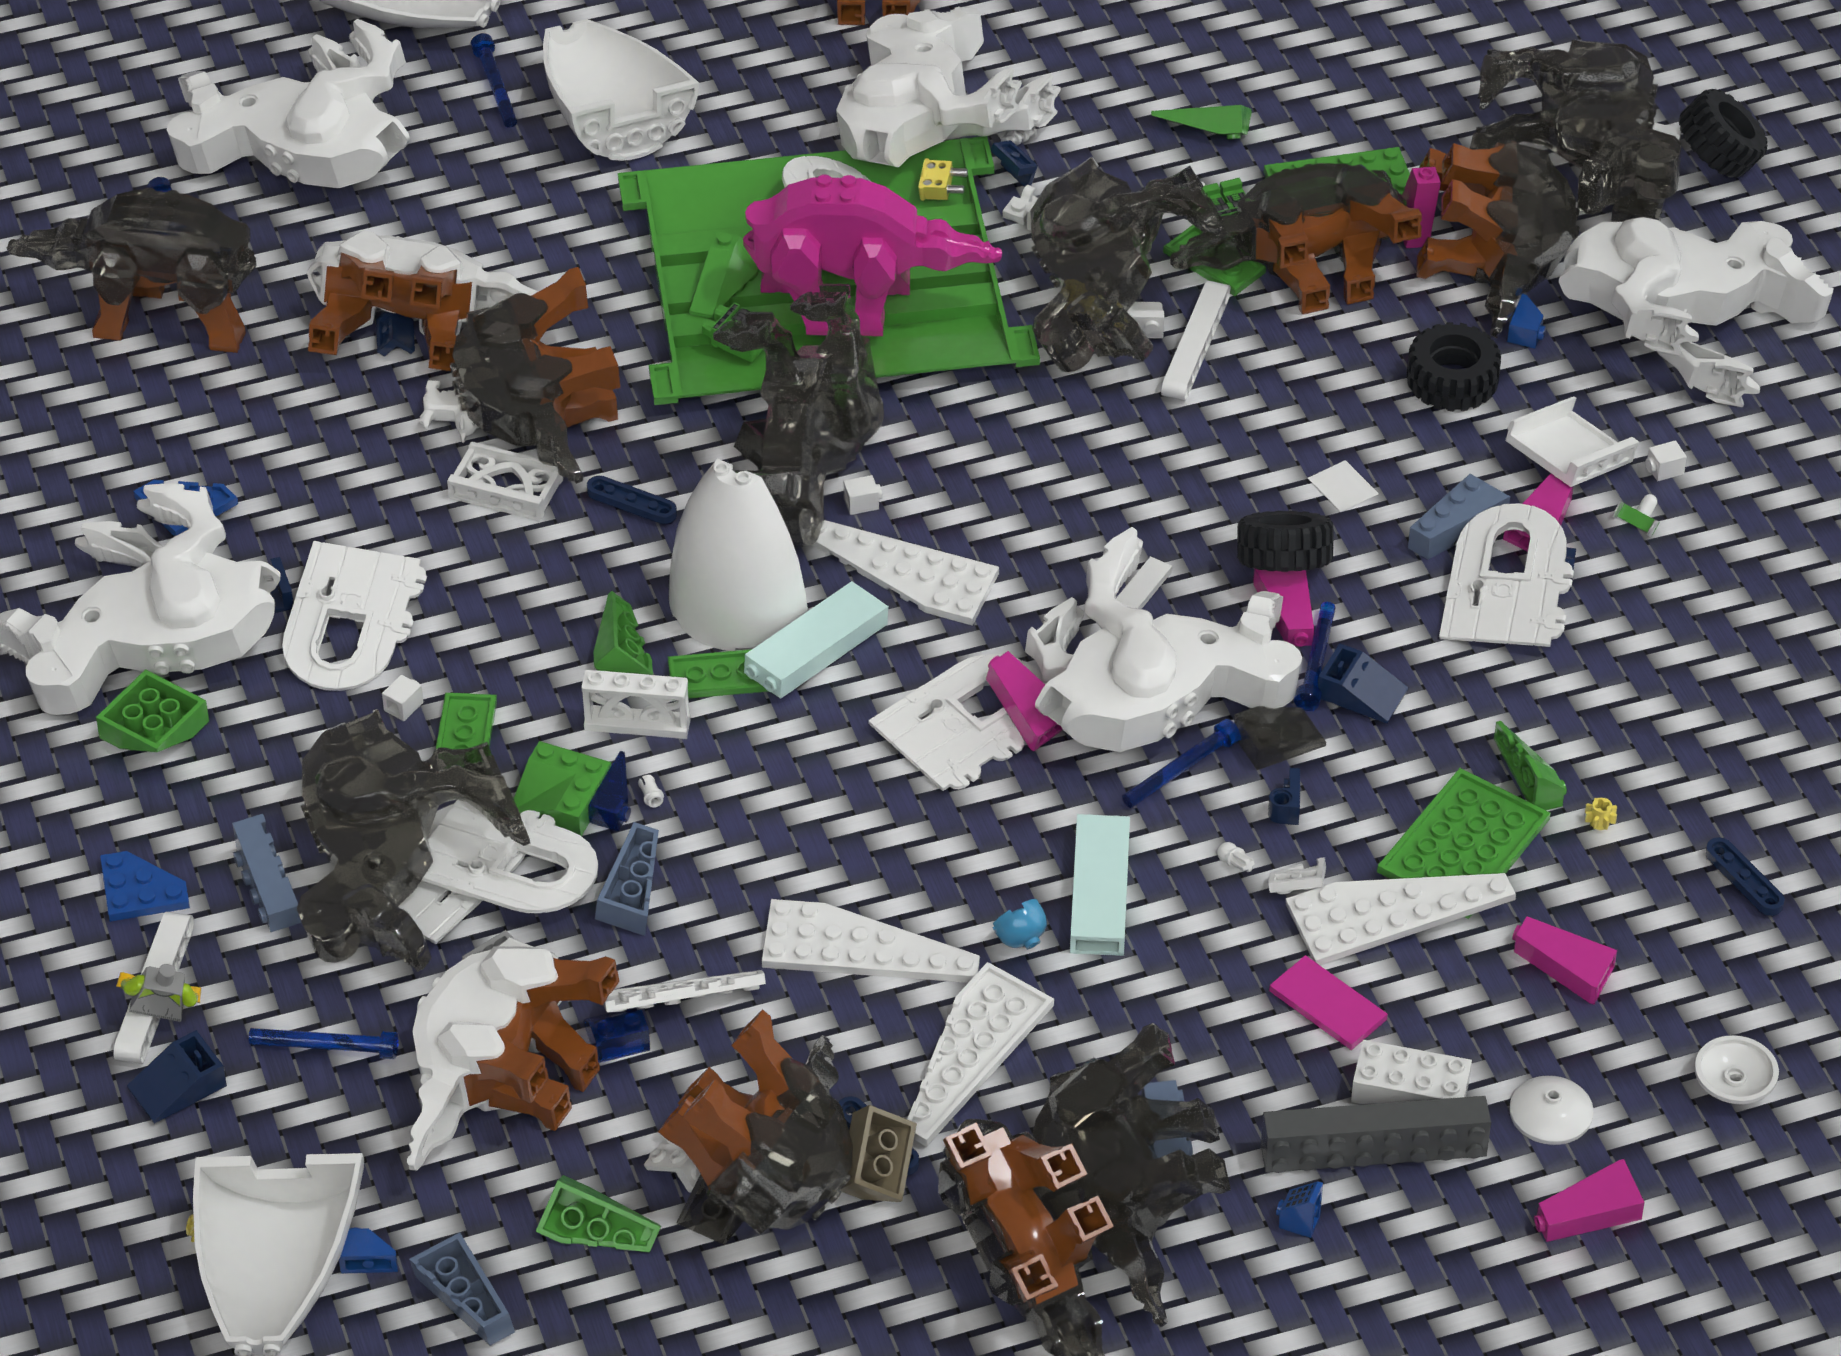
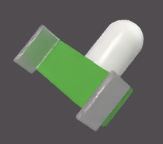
M1652 494L1644 496L1637 510L1620 501L1612 517L1623 519L1647 532L1646 535L1651 537L1660 523L1650 517L1657 505V498Z

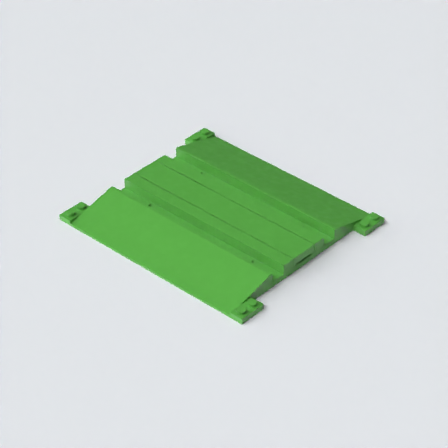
M987 136L944 140L910 156L899 168L853 159L846 150L618 173L623 211L646 209L665 332L667 331L668 350L671 363L649 365L654 405L679 403L678 398L1012 363H1015L1016 367L1040 365V355L1033 326L1008 327L993 263L970 262L948 271L933 270L924 266L911 267L910 295H887L884 304L885 321L883 336H854L856 283L854 279H848L822 270L821 275L827 297L837 309L835 336L806 335V326L790 293H761L762 271L759 270L757 277L753 281L749 280L743 286V290L739 294L735 293L729 299V304L725 306L729 308L735 302L740 305V308H747L753 314L765 317L767 314L776 317V336L765 348L763 347L762 352L752 363L720 347L712 346L711 338L702 334V324L706 319L710 318L689 315L699 279L716 233H729L744 238L753 229L746 222L745 211L747 207L754 201L769 199L785 188L782 181L784 167L792 159L802 156L825 157L849 165L861 172L862 175H865L871 182L886 186L917 208V215L923 216L927 220L942 219L947 221L959 233L978 236L982 242L988 241L973 178L975 175L994 174V163ZM928 158L929 160L952 161L953 168L967 169V177L953 176L951 185H963L964 193H949L948 200L925 199L921 201L918 185L924 160Z

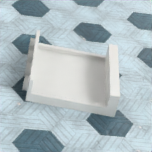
M1574 396L1512 420L1508 426V434L1505 440L1570 487L1631 463L1639 445V441L1633 437L1616 442L1573 412L1576 401Z

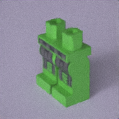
M1240 178L1220 182V187L1218 183L1197 187L1198 208L1208 224L1213 227L1214 234L1221 233L1224 238L1232 237L1235 234V230L1240 228L1246 233L1252 232V219L1255 220V206L1242 189L1243 183Z
M735 302L729 308L723 305H719L716 308L714 319L717 322L706 319L702 324V334L711 338L712 346L720 347L751 363L762 352L763 347L765 348L776 336V317L768 314L765 317L753 314L747 308H740V305Z

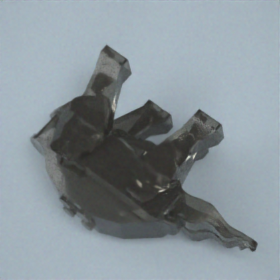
M1151 1023L1144 1026L1135 1040L1110 1061L1107 1062L1093 1057L1085 1061L1080 1067L1063 1073L1058 1072L1050 1077V1092L1035 1120L1032 1140L1050 1147L1067 1146L1072 1143L1087 1175L1055 1192L1045 1186L1035 1187L1034 1191L1055 1220L1066 1209L1099 1196L1114 1227L1096 1236L1093 1246L1107 1256L1108 1261L1114 1267L1128 1275L1134 1298L1144 1304L1143 1309L1146 1312L1152 1313L1153 1322L1163 1327L1168 1323L1160 1295L1165 1271L1152 1244L1156 1229L1159 1226H1163L1173 1212L1197 1197L1208 1192L1222 1194L1230 1191L1231 1188L1225 1160L1218 1157L1210 1148L1191 1156L1186 1155L1184 1151L1179 1149L1158 1158L1150 1147L1156 1140L1190 1137L1207 1143L1220 1140L1214 1110L1199 1098L1184 1102L1152 1100L1138 1095L1160 1071L1175 1065L1169 1034L1160 1029L1156 1024Z

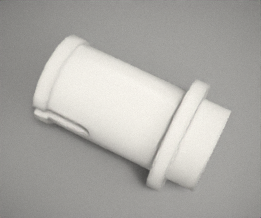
M642 776L646 784L644 785L642 779H639L638 785L644 794L645 804L650 807L660 806L663 803L664 793L658 789L653 776Z

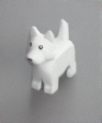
M428 380L426 394L423 397L424 412L419 420V423L425 429L429 428L432 420L455 422L461 441L464 443L467 436L472 435L476 429L486 425L483 414L475 412L476 395H474V383H463L459 391L448 390L440 392L437 389L440 387V381Z

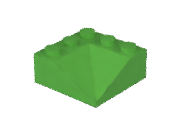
M145 669L96 717L100 739L119 749L160 752L193 738L209 722L206 700Z
M539 741L528 759L510 809L517 814L527 810L540 812L538 819L543 814L549 815L554 818L555 826L572 831L582 837L613 783L611 762Z

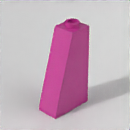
M1435 167L1412 168L1400 199L1402 204L1408 208H1417L1422 214V221L1420 223L1422 227L1421 238L1403 240L1406 248L1422 247L1426 239L1431 237L1441 184Z
M1551 473L1522 504L1535 506L1548 512L1556 518L1561 526L1572 500L1574 486L1570 487ZM1507 530L1504 532L1503 540L1528 552L1530 536L1526 532L1519 530Z
M1254 568L1253 585L1257 592L1268 591L1283 596L1279 622H1276V627L1283 640L1294 646H1313L1314 624L1306 570L1281 572L1257 570Z
M1009 651L1000 657L998 655L995 656L988 664L989 669L986 680L1028 747L1034 752L1063 730L1060 725L1050 717L1044 716L1035 707V702L1045 684Z
M1528 916L1525 918L1522 926L1517 925L1514 930L1512 940H1515L1514 952L1588 1003L1595 1005L1615 968L1617 950Z
M1622 1159L1540 1202L1537 1215L1534 1216V1222L1537 1231L1542 1232L1546 1242L1642 1220L1645 1202L1625 1160Z

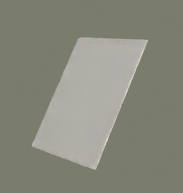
M1346 460L1308 477L1340 512L1379 494Z

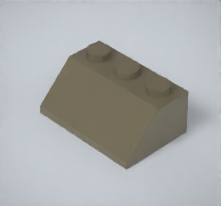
M871 1105L853 1112L838 1191L863 1200L901 1202L903 1200L917 1123Z

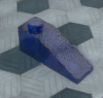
M623 751L618 753L588 805L589 823L615 831L620 830L622 824L629 820L631 808L628 806L625 752Z

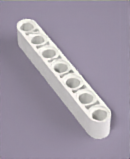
M1209 280L1205 282L1164 378L1161 391L1162 396L1183 401L1187 400L1228 303L1231 290L1230 285Z
M165 912L163 914L141 975L146 967L160 968L163 964L172 965L175 971L178 972L193 931L194 918L192 915ZM129 1004L115 1041L114 1059L143 1064L160 1018L129 1012Z

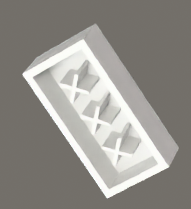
M1363 1040L1353 1080L1351 1102L1364 1105L1466 1097L1472 1060Z

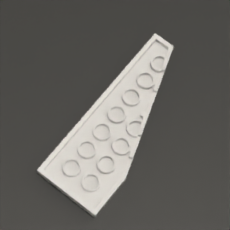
M815 517L811 518L803 533L804 541L826 554L829 552L838 557L839 562L846 566L848 564L857 569L858 573L886 590L890 588L900 594V598L917 604L918 609L923 612L972 626L999 575L998 566Z
M1505 873L1334 882L1286 898V906L1312 960L1322 965L1516 900V893Z
M771 899L762 968L966 983L979 972L980 956L826 903Z
M989 962L980 969L955 997L952 1011L947 1017L946 1026L928 1065L925 1079L922 1080L919 1094L907 1120L917 1123L914 1140L926 1147L1051 1010L1054 1006V998Z

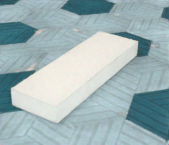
M1150 556L1117 596L1116 600L1125 606L1142 609L1172 573V566Z

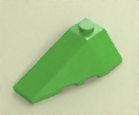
M1243 105L1151 111V115L1154 117L1227 136V140L1241 139V135L1248 134L1252 109Z
M723 232L716 233L699 279L689 315L713 319L714 312L719 305L726 306L729 304V299L735 293L739 294L749 280L753 281L757 277L759 269L745 249L741 236Z
M613 591L608 594L593 651L594 666L597 671L653 675L652 659L650 654L644 653L642 648L645 641L635 629L638 627V623L632 607Z
M1497 721L1494 741L1526 801L1544 810L1562 807L1564 795L1567 793L1565 782L1560 780L1556 771L1502 721Z
M563 1175L557 1180L536 1232L564 1244L575 1243L593 1247L604 1246L622 1250L650 1252L661 1225L593 1188Z

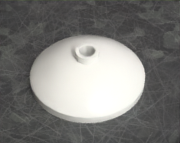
M1722 1036L1709 1041L1700 1049L1695 1061V1075L1702 1088L1713 1097L1727 1103L1750 1104L1760 1101L1774 1090L1778 1081L1779 1068L1774 1055L1761 1043L1743 1036Z
M1539 1076L1523 1082L1514 1091L1510 1101V1116L1516 1128L1529 1139L1548 1145H1561L1573 1142L1587 1132L1593 1119V1105L1588 1094L1576 1083L1558 1076Z

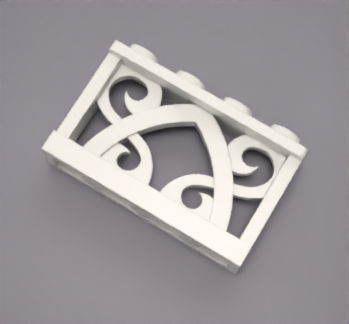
M471 442L456 471L447 480L449 498L541 521L547 505L559 484L563 481L562 465ZM473 463L479 464L480 471L472 467ZM468 472L472 475L469 478H465ZM512 472L520 479L522 484H514L504 488L496 486V482L492 477ZM543 481H547V483H545V484L536 485V484H540V483L543 482ZM533 492H541V494L536 496Z
M585 670L582 682L585 717L584 731L687 739L690 725L687 678ZM629 696L643 698L652 705L644 709H635L620 701ZM670 700H677L674 703H668ZM593 702H596V703H598V704H602V706L593 705ZM680 708V712H673V711H672V710H675V709Z

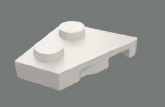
M1325 857L1316 859L1317 865L1304 869L1303 864H1298L1287 869L1271 872L1268 882L1270 893L1288 894L1293 890L1303 889L1304 891H1310L1323 887L1326 872Z

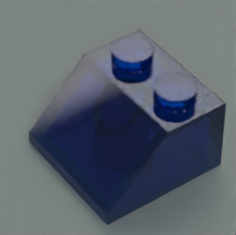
M638 1007L583 1019L591 1045L597 1047L598 1063L650 1051L649 1028L642 1009H638Z

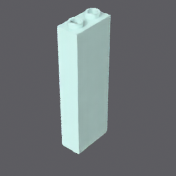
M851 581L745 654L744 673L750 679H754L765 687L767 691L772 692L781 699L888 624L889 606Z
M1077 814L1070 953L1124 956L1130 817Z

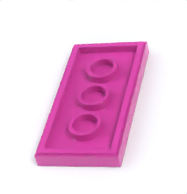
M1306 955L1269 986V991L1350 1050L1354 1049L1387 1020L1388 1014Z

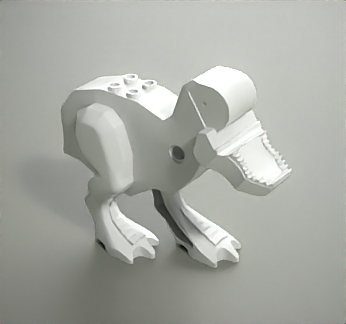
M959 6L946 13L925 9L924 11L909 13L908 16L905 14L886 15L876 20L869 27L866 36L871 66L863 73H859L851 85L845 87L843 96L836 109L841 145L853 159L899 168L910 156L944 140H953L965 136L985 137L1004 131L1032 130V127L1040 128L1046 126L1058 112L1054 108V101L1061 87L1052 86L1053 75L1047 74L1020 88L1022 82L1020 80H1012L1014 69L1007 68L993 76L976 92L966 95L962 61L972 60L984 42L980 12L976 8Z
M356 19L353 22L354 31L349 34V39L358 55L363 57L368 63L364 67L360 66L358 57L355 54L352 56L346 55L342 51L343 47L340 44L316 34L312 37V47L308 50L313 65L318 72L311 82L304 83L281 77L255 84L229 96H224L218 91L214 83L211 84L210 78L204 71H194L181 75L178 81L184 99L189 103L193 111L177 115L167 126V132L179 167L191 173L211 174L241 157L254 155L274 175L279 176L281 174L286 176L293 183L298 181L306 185L342 188L369 180L401 149H404L410 140L409 133L396 117L379 111L373 103L374 98L378 94L389 91L393 87V79L396 72L406 63L400 41L395 39L391 42L383 36L385 34L384 31L377 26Z
M1646 217L1629 219L1624 222H1601L1581 233L1573 241L1564 257L1565 271L1559 277V284L1565 296L1569 299L1591 303L1622 319L1625 327V337L1630 339L1632 335L1644 341V346L1657 351L1661 357L1680 372L1689 388L1692 389L1694 386L1706 392V397L1716 403L1737 407L1744 406L1743 394L1760 393V386L1749 377L1753 374V368L1734 358L1693 343L1699 340V335L1694 329L1689 327L1688 323L1717 326L1739 315L1748 305L1761 314L1775 312L1790 323L1816 322L1825 317L1833 294V288H1829L1828 283L1824 284V279H1820V275H1816V272L1808 271L1809 269H1806V266L1803 265L1804 262H1801L1802 258L1794 254L1791 248L1793 239L1790 232L1780 225L1765 221L1742 222L1728 241L1718 244L1692 233L1681 231L1675 227L1668 228L1659 220Z
M176 483L144 486L143 492L148 498L137 501V508L140 511L154 517V520L160 523L188 527V530L173 537L164 546L154 540L144 527L137 524L136 529L123 528L121 522L114 521L83 523L81 531L85 536L75 539V546L90 554L92 558L99 562L106 561L139 568L132 572L108 575L101 578L77 600L62 621L57 622L55 617L47 614L34 616L20 608L0 613V649H2L3 653L8 652L10 656L14 655L15 659L19 658V660L25 661L27 664L26 677L42 711L53 715L71 714L90 706L108 674L119 667L138 671L146 669L158 675H166L173 671L192 673L194 670H202L242 657L266 633L275 611V601L270 592L278 585L281 577L280 572L263 561L235 562L213 554L215 548L225 540L226 532L223 524L213 513V506L206 487H200L199 492L185 490L183 484Z
M1133 527L1112 538L1104 546L1105 551H1103V556L1098 561L1093 558L1089 560L1086 575L1088 598L1085 602V610L1077 608V600L1071 597L1051 609L1044 616L1045 621L1038 630L1031 627L1027 633L1025 652L1036 661L1041 670L1042 680L1046 683L1035 702V707L1044 716L1050 717L1060 725L1063 731L1077 742L1088 747L1117 752L1154 743L1164 737H1172L1179 727L1183 725L1187 727L1192 724L1195 716L1211 697H1225L1259 712L1280 709L1290 703L1295 697L1302 662L1301 653L1293 644L1281 640H1271L1272 630L1275 628L1276 622H1279L1283 604V596L1278 593L1260 591L1252 595L1247 611L1243 613L1237 626L1228 627L1202 618L1165 614L1153 620V616L1149 611L1131 608L1116 600V594L1120 587L1132 575V572L1137 569L1143 541L1137 538V530ZM1085 612L1089 618L1096 621L1101 629L1082 640L1073 655L1066 652L1067 647L1079 631V625Z

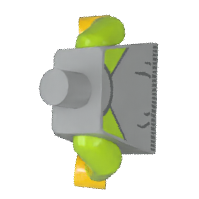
M163 964L160 968L146 967L142 975L137 976L120 972L116 987H121L127 995L132 996L129 1012L181 1022L184 1005L192 1007L196 1002L200 1003L202 989L186 984L185 974L176 972L175 968L170 964Z

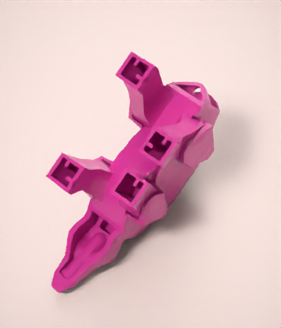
M820 175L789 184L769 199L754 201L745 211L746 222L753 229L744 236L743 245L758 269L762 271L760 291L761 293H790L806 326V335L835 336L837 309L827 297L821 275L822 270L848 279H854L856 283L854 336H883L885 321L884 304L887 295H910L911 267L924 266L933 270L948 271L965 263L999 262L1002 258V250L998 247H992L989 241L982 242L978 236L959 233L947 221L942 219L927 220V218L917 215V208L886 186L862 178H855L852 175H846L842 178Z

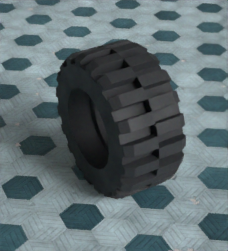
M1704 90L1680 114V131L1684 134L1685 141L1689 143L1690 148L1698 154L1702 161H1705L1710 168L1717 170L1722 175L1726 174L1730 178L1743 176L1767 152L1768 140L1765 137L1764 130L1759 126L1758 120L1752 116V113L1741 102L1736 101L1733 96L1725 94L1722 90Z
M1447 322L1446 325L1436 324L1432 329L1427 328L1421 334H1418L1410 345L1406 376L1408 386L1418 399L1421 398V401L1426 405H1433L1435 409L1441 410V408H1444L1447 411L1454 412L1458 409L1467 411L1470 407L1473 409L1477 408L1482 402H1487L1497 390L1501 352L1493 339L1491 340V337L1485 331L1482 333L1475 326L1471 328L1467 324L1460 323V325H1456L1453 322ZM1454 364L1463 366L1466 369H1448L1441 365Z
M1266 511L1246 515L1240 519L1237 525V558L1242 565L1257 570L1288 572L1322 568L1324 565H1329L1333 559V522L1325 515L1306 511Z

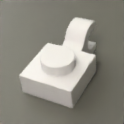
M1026 185L1021 198L1013 196L1003 210V218L1024 225L1027 221V211L1033 198L1036 197L1032 195L1036 187Z

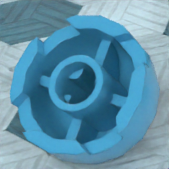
M1037 899L1021 903L1024 908L1013 912L1008 910L993 923L994 927L992 928L1003 944L1010 948L1025 946L1028 950L1041 942L1039 937L1045 932L1047 918Z

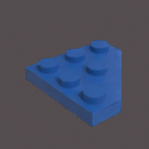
M152 480L145 485L164 484V480ZM178 481V484L184 485L185 490L200 492V487H206L215 517L238 505L237 496L224 484L213 483V486L210 487L199 486L198 482ZM145 485L133 491L134 498L137 501L148 498L143 492ZM161 523L174 537L188 530V527L183 525Z
M128 851L100 855L110 922L190 908L186 881Z

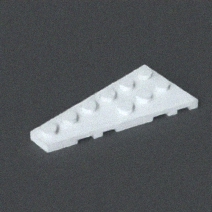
M762 970L614 989L603 1005L606 1012H621L634 1007H638V1009L654 1007V1004L662 1002L665 1005L679 1004L681 999L704 997L706 994L712 993L728 994L732 993L734 989L743 988L744 991L760 989L759 985L766 984L765 975Z

